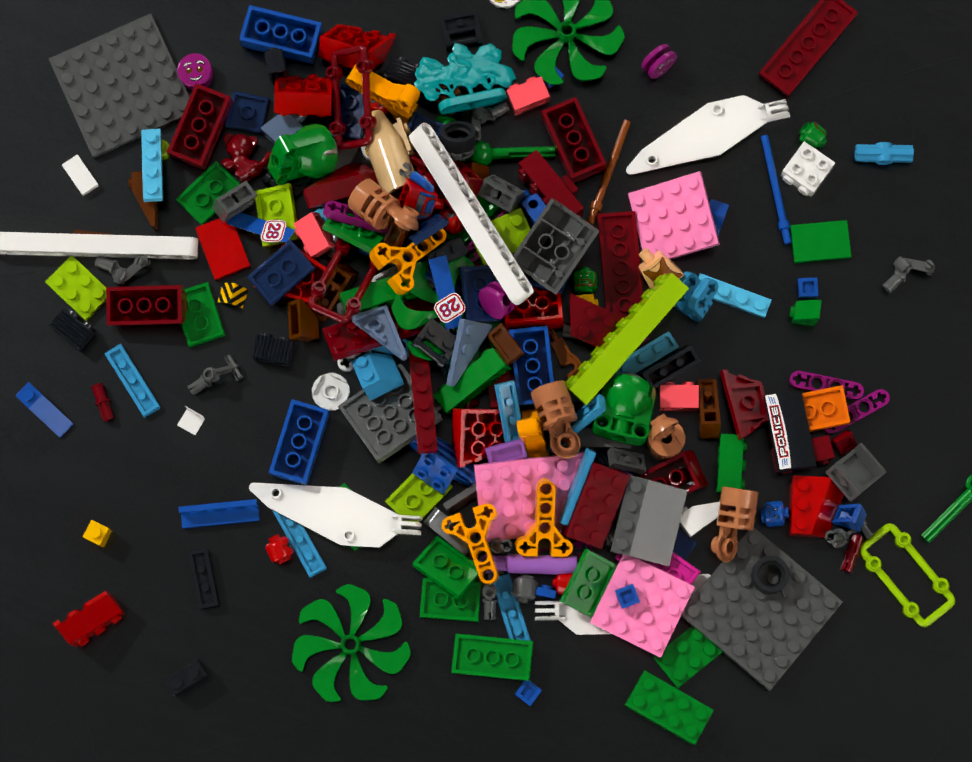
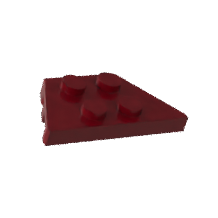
M572 293L569 294L570 335L595 347L602 346L605 343L603 341L605 336L609 332H614L617 329L616 324L624 317Z
M723 369L720 372L738 440H742L767 422L763 401L765 395L764 388L760 381L748 379L740 374L736 376Z

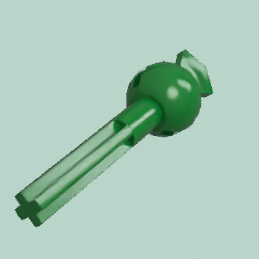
M478 141L475 144L474 154L461 161L470 160V162L487 166L492 159L526 158L536 149L543 158H554L555 148L554 146L491 148L487 142Z
M972 474L966 480L965 485L967 489L921 535L927 542L930 543L972 501Z

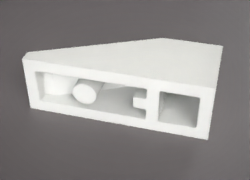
M720 502L696 505L689 509L685 507L683 509L680 527L689 538L717 519Z

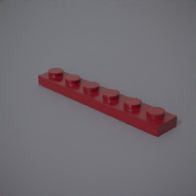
M408 348L418 454L437 453L438 447L429 361L413 356Z

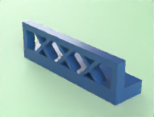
M256 499L179 507L183 529L260 521L259 502Z

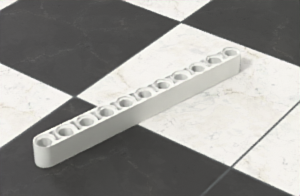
M421 123L409 135L411 143L512 303L520 305L533 294V287L433 128L427 123Z
M0 232V254L118 258L145 256L155 259H197L198 238Z

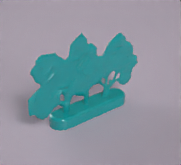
M454 43L453 53H450L447 57L450 63L448 66L440 64L435 59L422 57L419 67L415 72L417 80L414 82V85L430 101L437 100L440 94L449 96L450 98L444 99L438 105L440 113L445 115L494 105L504 101L507 98L505 90L503 88H491L494 84L509 88L513 80H516V76L511 67L499 63L502 51L493 44L480 46L476 54L473 55L466 46ZM487 78L491 79V82L489 84ZM439 84H444L450 91L448 92L447 89L444 91L439 87ZM479 84H482L487 89L486 91L473 92V88ZM458 86H465L469 94L456 96L454 90Z

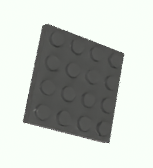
M401 363L397 365V368L404 381V385L371 401L362 389L338 406L379 464L416 439L411 377ZM434 408V417L436 425L443 419L437 412V410Z

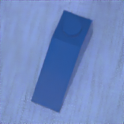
M29 382L15 395L60 438L74 425Z

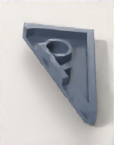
M386 305L352 316L351 319L355 325L402 361L407 359V354Z
M460 318L446 385L455 387L491 330L492 325Z

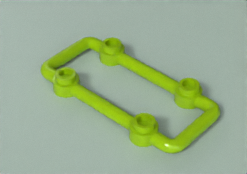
M888 523L861 544L859 553L866 561V569L878 575L902 604L903 614L908 618H913L919 626H930L954 606L955 597L949 590V582L945 578H939L912 546L911 537L908 533L901 532L897 526ZM889 531L895 536V544L899 548H905L931 579L933 590L938 594H943L948 600L926 619H923L919 614V606L914 602H909L883 571L881 560L876 556H871L867 551L870 546Z

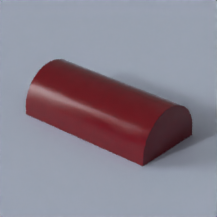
M182 285L106 287L107 326L183 324L187 315L185 289Z

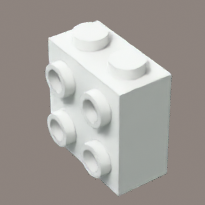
M804 141L780 176L783 177L782 179L785 183L796 186L801 194L812 197L832 170L835 162Z

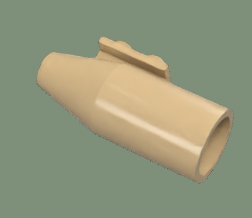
M374 110L371 112L372 116L376 118L377 124L373 129V140L367 145V152L379 186L399 200L405 180L410 178V176H401L399 173L400 169L408 171L407 168L403 167V163H409L412 167L411 171L414 172L409 157L415 154V147L408 135L411 131L408 124L403 123L401 118H397V123L392 125L383 111Z

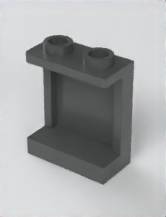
M860 443L825 473L851 502L882 477L886 470L863 443Z

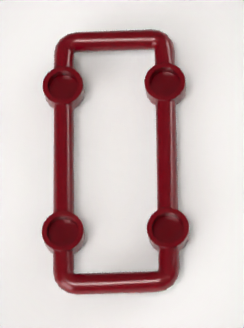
M356 45L335 50L331 54V66L326 69L327 77L332 80L334 121L329 125V131L335 136L337 148L340 150L369 145L373 140V129L377 124V120L372 116L369 74L373 70V62L368 59L367 48L364 45ZM361 52V59L357 61L356 68L358 72L362 73L364 115L360 118L359 124L365 129V138L343 142L342 136L346 132V125L344 122H341L339 80L343 76V69L338 66V57Z
M341 238L336 241V252L321 279L314 282L311 286L308 306L313 311L339 323H347L353 315L360 312L361 299L376 272L381 271L383 268L378 270L370 259V269L355 296L347 300L344 316L317 304L316 301L325 296L326 283L340 258L350 251L351 244Z

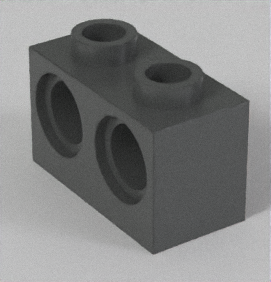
M493 174L484 178L478 196L510 213L519 208L525 191Z
M244 181L217 198L212 209L224 223L253 205L257 194L248 182Z

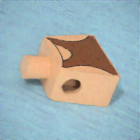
M648 248L640 252L639 256L644 262L638 267L650 289L655 286L653 282L659 275L673 273L678 279L684 276L681 269L660 250L655 254H652Z

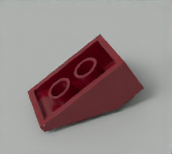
M693 450L684 451L646 470L643 475H636V477L687 490V495L709 485Z

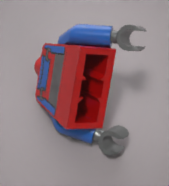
M405 162L403 167L407 168L408 171L400 169L399 173L401 176H410V178H406L399 197L401 208L407 205L415 209L419 213L418 221L429 219L433 209H443L444 199L438 198L434 186L418 172L411 171V165Z

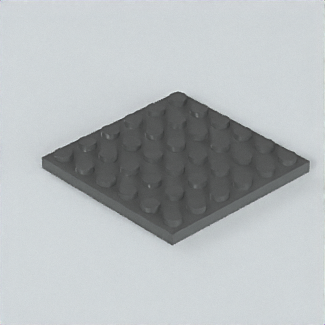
M151 13L49 58L93 158L141 138V130L161 129L179 121L190 98L184 84L178 77L175 64Z
M754 528L753 531L749 530L739 541L734 558L730 562H722L686 604L681 617L770 691L843 601ZM765 556L779 557L785 561L789 568V582L776 594L768 595L761 593L754 587L751 580L753 566ZM765 564L759 570V579L764 585L771 587L779 584L781 581V571L776 565Z

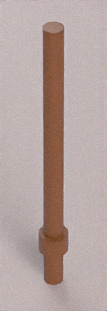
M628 120L623 121L596 198L591 203V211L587 220L591 225H594L598 212H601L605 192L631 124Z

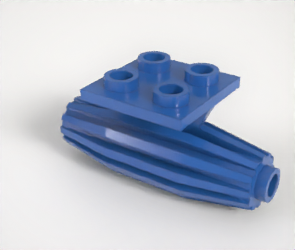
M437 437L438 452L420 454L421 457L412 472L443 495L453 479L468 487L476 483L475 464L470 463L458 468L453 447ZM414 439L409 444L418 452L417 440Z

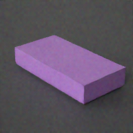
M521 439L485 448L488 463L527 458L524 442Z

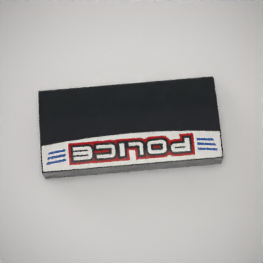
M802 392L764 395L763 401L778 473L817 467Z

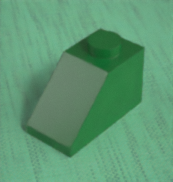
M822 300L796 301L794 306L790 307L789 312L792 324L814 327L820 317Z

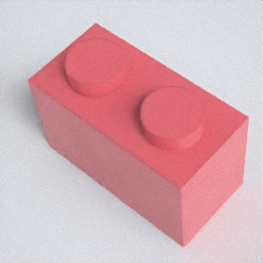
M531 77L525 83L520 85L518 83L513 84L506 90L507 98L515 115L550 102V95L542 77Z
M311 212L294 223L295 233L302 239L305 245L304 250L310 257H319L335 246L331 234L322 229L324 221L320 213Z
M665 382L659 386V411H698L699 385H694V382H683L682 385H675V382Z

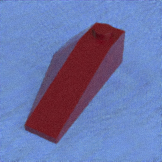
M362 162L347 164L303 190L308 208L325 206L328 201L348 202L352 191L365 179H372L379 185L374 170Z

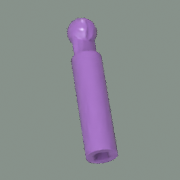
M487 554L481 556L479 561H486L488 557ZM508 554L507 556L493 555L497 570L507 571V573L573 574L577 566V556L571 555L565 557H551V555L522 556L520 554Z

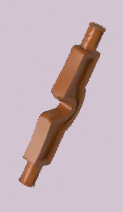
M555 329L549 330L548 334L552 340L551 347L557 356L560 366L573 365L575 367L573 371L567 374V379L572 375L575 376L579 372L578 367L582 364L581 361L570 352L564 339L558 337Z

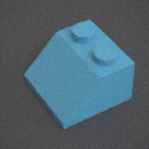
M366 353L351 361L360 384L370 401L404 385L392 355Z

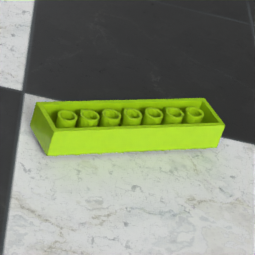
M673 273L659 275L653 282L655 286L647 289L642 294L641 302L635 303L628 311L630 314L626 318H621L616 324L617 329L605 336L603 339L605 343L600 347L597 346L590 355L592 357L590 360L584 361L578 367L579 372L575 376L572 375L566 381L568 391L577 402L587 405L687 292L689 288Z

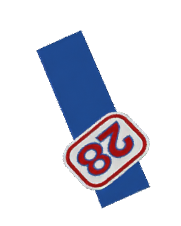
M243 213L235 215L226 223L260 234L261 240L264 242L282 241L287 243L295 231L286 227V222L283 220L266 221Z
M445 255L429 259L439 300L435 304L434 310L440 320L445 323L447 330L456 328L459 325L460 318L462 319L461 314L465 311V304L460 296L455 293L447 257Z

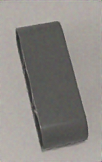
M435 507L424 523L466 556L470 551L468 543L456 535H449L443 531L442 521L448 516ZM450 521V525L447 527V529H451L453 531V527L456 526V524ZM472 536V542L476 543L478 540Z

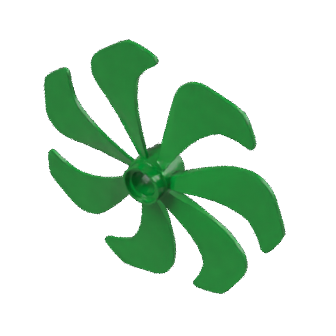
M523 0L516 5V19L526 14H534L543 18L558 30L521 27L513 35V54L521 61H524L526 50L530 45L542 40L559 39L538 57L534 65L536 74L542 77L549 85H558L564 82L555 70L557 56L564 44H569V60L573 76L578 80L587 81L600 78L604 74L606 66L592 65L587 62L578 51L573 40L577 38L602 54L612 55L618 51L625 38L623 30L619 25L611 34L606 36H588L576 33L577 29L609 19L613 14L610 0H594L595 3L591 11L575 25L570 21L576 11L579 0H562L564 5V22L560 23L554 10L546 0ZM568 30L571 34L565 35L563 31Z
M461 256L448 263L454 289L459 275L458 268L474 266V263L465 256ZM426 261L417 262L413 273L414 286L409 292L435 305L439 301L438 296L428 285L425 278L428 265ZM400 296L395 298L391 307L397 324L405 330L416 329L425 325L430 318L436 319L438 317L435 310L415 311L407 308ZM441 322L440 325L445 328V323ZM500 322V323H485V324H490V325H492V328H491V330L489 331V333H490L494 328H496L499 324H501V323H503V322ZM489 339V341H490V348L495 347L494 344H493V343L491 342V340ZM411 341L407 342L413 356L434 361L419 348H414L411 345ZM429 341L423 342L437 354L441 355L442 352ZM479 349L470 362L478 359Z
M346 584L338 588L336 592L344 596L350 604V635H345L333 606L327 600H316L301 610L299 623L318 620L329 626L342 639L341 643L318 636L303 635L295 641L292 663L300 672H303L305 662L311 655L326 650L342 649V653L328 661L315 673L312 680L314 689L327 702L341 701L334 688L335 676L346 656L351 655V693L359 700L380 699L388 687L386 685H375L367 679L356 653L360 651L374 665L386 673H398L411 656L408 642H404L394 652L375 651L361 646L360 642L384 638L397 633L402 626L401 615L397 604L383 599L384 614L373 628L357 638L355 634L370 606V595L364 589ZM350 639L356 642V647L353 650H348L345 647L346 642Z

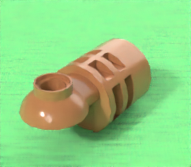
M365 179L360 182L348 199L349 209L377 230L387 228L393 219H395V224L406 231H418L419 229L417 220L419 213L407 205L401 208L400 201L372 179Z
M555 381L534 389L530 394L542 429L544 431L548 430L550 434V447L553 453L563 459L576 456L580 451L581 443L578 435L572 430L570 423L577 420L578 416L566 382ZM561 441L567 444V448L561 445Z
M665 413L650 423L652 427L646 440L649 454L655 460L661 462L680 454L685 444V433L678 424L679 421L667 418ZM667 438L670 443L665 444L662 442V439Z
M722 486L716 524L720 526L719 536H715L711 542L712 552L716 553L721 561L725 563L730 562L736 555L738 549V529L753 531L759 492Z

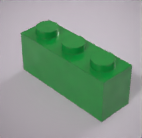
M721 433L719 437L716 494H721L722 486L743 490L745 487L742 471L746 469V460H743V452L747 451V441H744V438L738 440L735 434Z

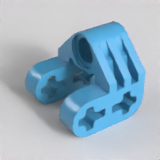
M686 271L680 280L689 289L674 307L692 320L701 322L713 304L711 300L718 291V283L716 280L704 278L698 285L699 279L697 274Z

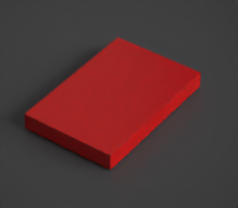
M220 218L195 227L215 281L251 267L236 227L226 224L228 221L223 223Z

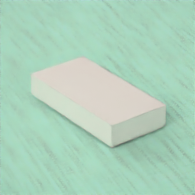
M78 155L62 164L83 196L99 186Z

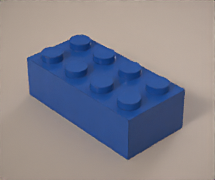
M249 5L239 41L244 48L266 52L270 48H278L283 50L285 58L314 64L323 27L321 22Z
M548 326L509 330L525 353L513 363L515 387L520 409L535 407L530 393L542 385L554 382Z
M291 400L269 469L271 476L308 486L329 420L330 412L328 409Z

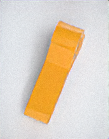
M355 65L345 81L350 87L363 94L362 73L358 72ZM371 72L369 74L371 99L382 104L396 121L397 118H401L403 123L408 124L413 112L417 110L420 91L411 84H395Z
M443 228L435 233L439 241L434 240L430 236L419 243L424 247V251H420L418 245L413 243L407 247H392L385 243H379L370 251L369 257L378 270L389 263L397 266V274L387 281L396 294L404 295L413 288V273L416 262L444 242L446 232ZM403 255H407L410 262H406L403 259Z
M535 408L522 410V420H517V429L520 439L525 443L528 458L549 456L547 441L545 440L544 430L542 429L537 410Z
M541 478L536 484L535 522L524 535L519 536L515 540V548L522 556H538V543L542 538L549 539V554L551 557H565L570 555L573 550L570 540L562 536L554 526L556 489L553 482L548 478ZM543 484H550L551 488L548 492L544 493L541 491ZM543 503L550 504V508L546 512L540 511V506ZM542 523H549V528L546 531L539 529ZM526 542L529 546H526L523 550L520 545ZM565 542L567 547L561 550L559 546H562V543Z
M487 503L472 508L476 517V525L473 528L466 527L461 513L445 518L442 521L443 531L449 535H456L468 543L481 581L489 585L496 583L499 573L487 541L491 524L498 517L496 507ZM487 508L493 511L490 514V518L484 515V513H486ZM450 521L456 524V526L453 527V531L451 529H447V527L450 525ZM474 533H480V542H472L471 538ZM482 551H485L488 556L484 562L478 560V554ZM487 570H492L494 573V577L490 581L484 578Z

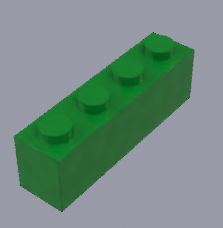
M390 276L370 283L360 301L361 310L359 313L384 305L391 308L397 296H400L401 300H406V302L415 300L417 297L411 292H407L404 295L396 294L387 283L393 277ZM359 287L339 294L344 314L346 313L345 306L347 300L355 296Z
M489 348L481 354L482 356L478 360L470 362L455 387L444 384L438 388V392L433 396L446 414L453 416V408H463L511 369L497 349Z

